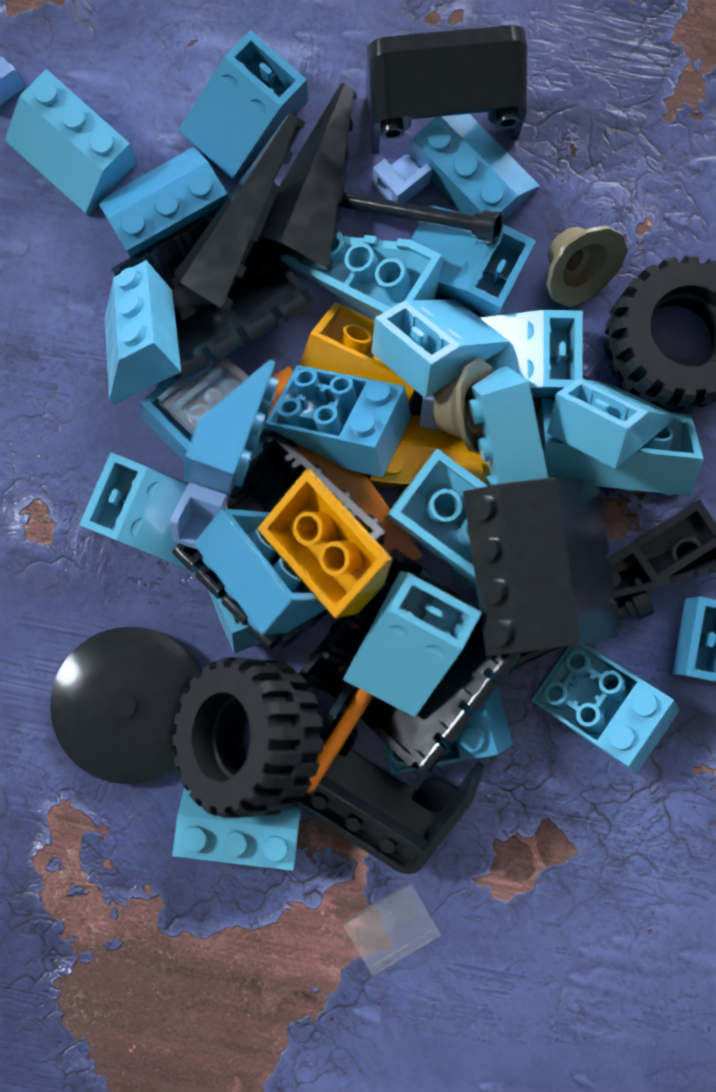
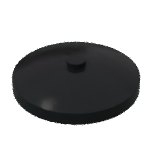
M119 627L100 632L88 638L73 650L64 661L52 688L51 720L62 749L82 770L96 778L112 783H142L170 772L176 767L174 757L177 756L176 746H173V734H176L177 724L174 723L175 715L181 709L182 703L179 701L184 691L191 688L190 681L199 672H202L191 653L178 641L164 633L149 628Z

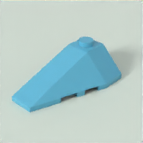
M337 232V239L332 241L330 257L333 260V267L330 272L303 265L295 257L283 254L281 260L287 266L374 319L403 301L435 300L444 260L441 254L412 240L398 238L397 242L379 240L377 236L365 235L364 238L343 236L341 232Z

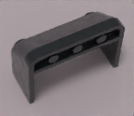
M504 25L387 36L372 41L367 47L366 106L371 153H379L380 136L385 139H396L403 136L404 132L411 127L412 119L487 112L489 122L496 124L499 128H509L510 139L518 140L527 114V40L525 29L517 25Z
M348 682L322 720L323 728L320 729V740H324L323 745L343 715L339 711L354 685ZM355 726L316 789L311 793H305L304 796H300L299 801L294 806L394 870L403 874L416 873L421 870L472 804L484 765L477 761L459 787L443 778L432 777L424 780L419 788L414 790L351 750L358 735Z

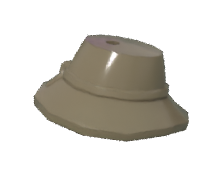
M600 226L587 229L581 227L568 228L557 235L550 244L547 253L550 268L546 286L551 299L564 306L572 307L587 302L601 291L621 269L628 249L623 234L609 226Z
M476 359L464 366L458 379L437 391L433 408L434 420L438 429L463 439L468 451L478 455L480 453L477 439L482 438L480 424H474L469 410V401L474 399L471 387L494 372L492 366L481 359Z

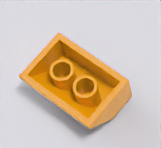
M335 301L310 333L299 365L405 386L410 405L416 390L371 353L375 320Z
M411 415V419L384 476L371 475V483L374 487L404 491L436 449H439L485 484V477L490 475L488 461L483 462L480 455L468 451L463 439L442 430L419 427L421 416Z
M306 469L257 529L334 618L358 614L384 586L392 558L311 469Z

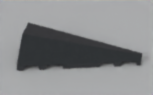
M341 83L279 185V190L257 241L264 249L295 257L303 265L328 272L333 267V260L330 255L332 241L337 239L338 232L335 225L337 207L342 205L349 156L346 148L348 132H352L353 121L351 119L353 100L357 99L355 89L345 83Z
M288 113L174 272L179 282L227 312L233 303L227 295L236 277L243 278L246 267L243 264L254 243L259 239L279 190V186L274 180L282 164L287 165L290 163L293 155L290 149L299 131L304 128L306 123L291 113Z
M700 499L693 501L606 558L607 562H611L615 593H612V599L716 572V523Z

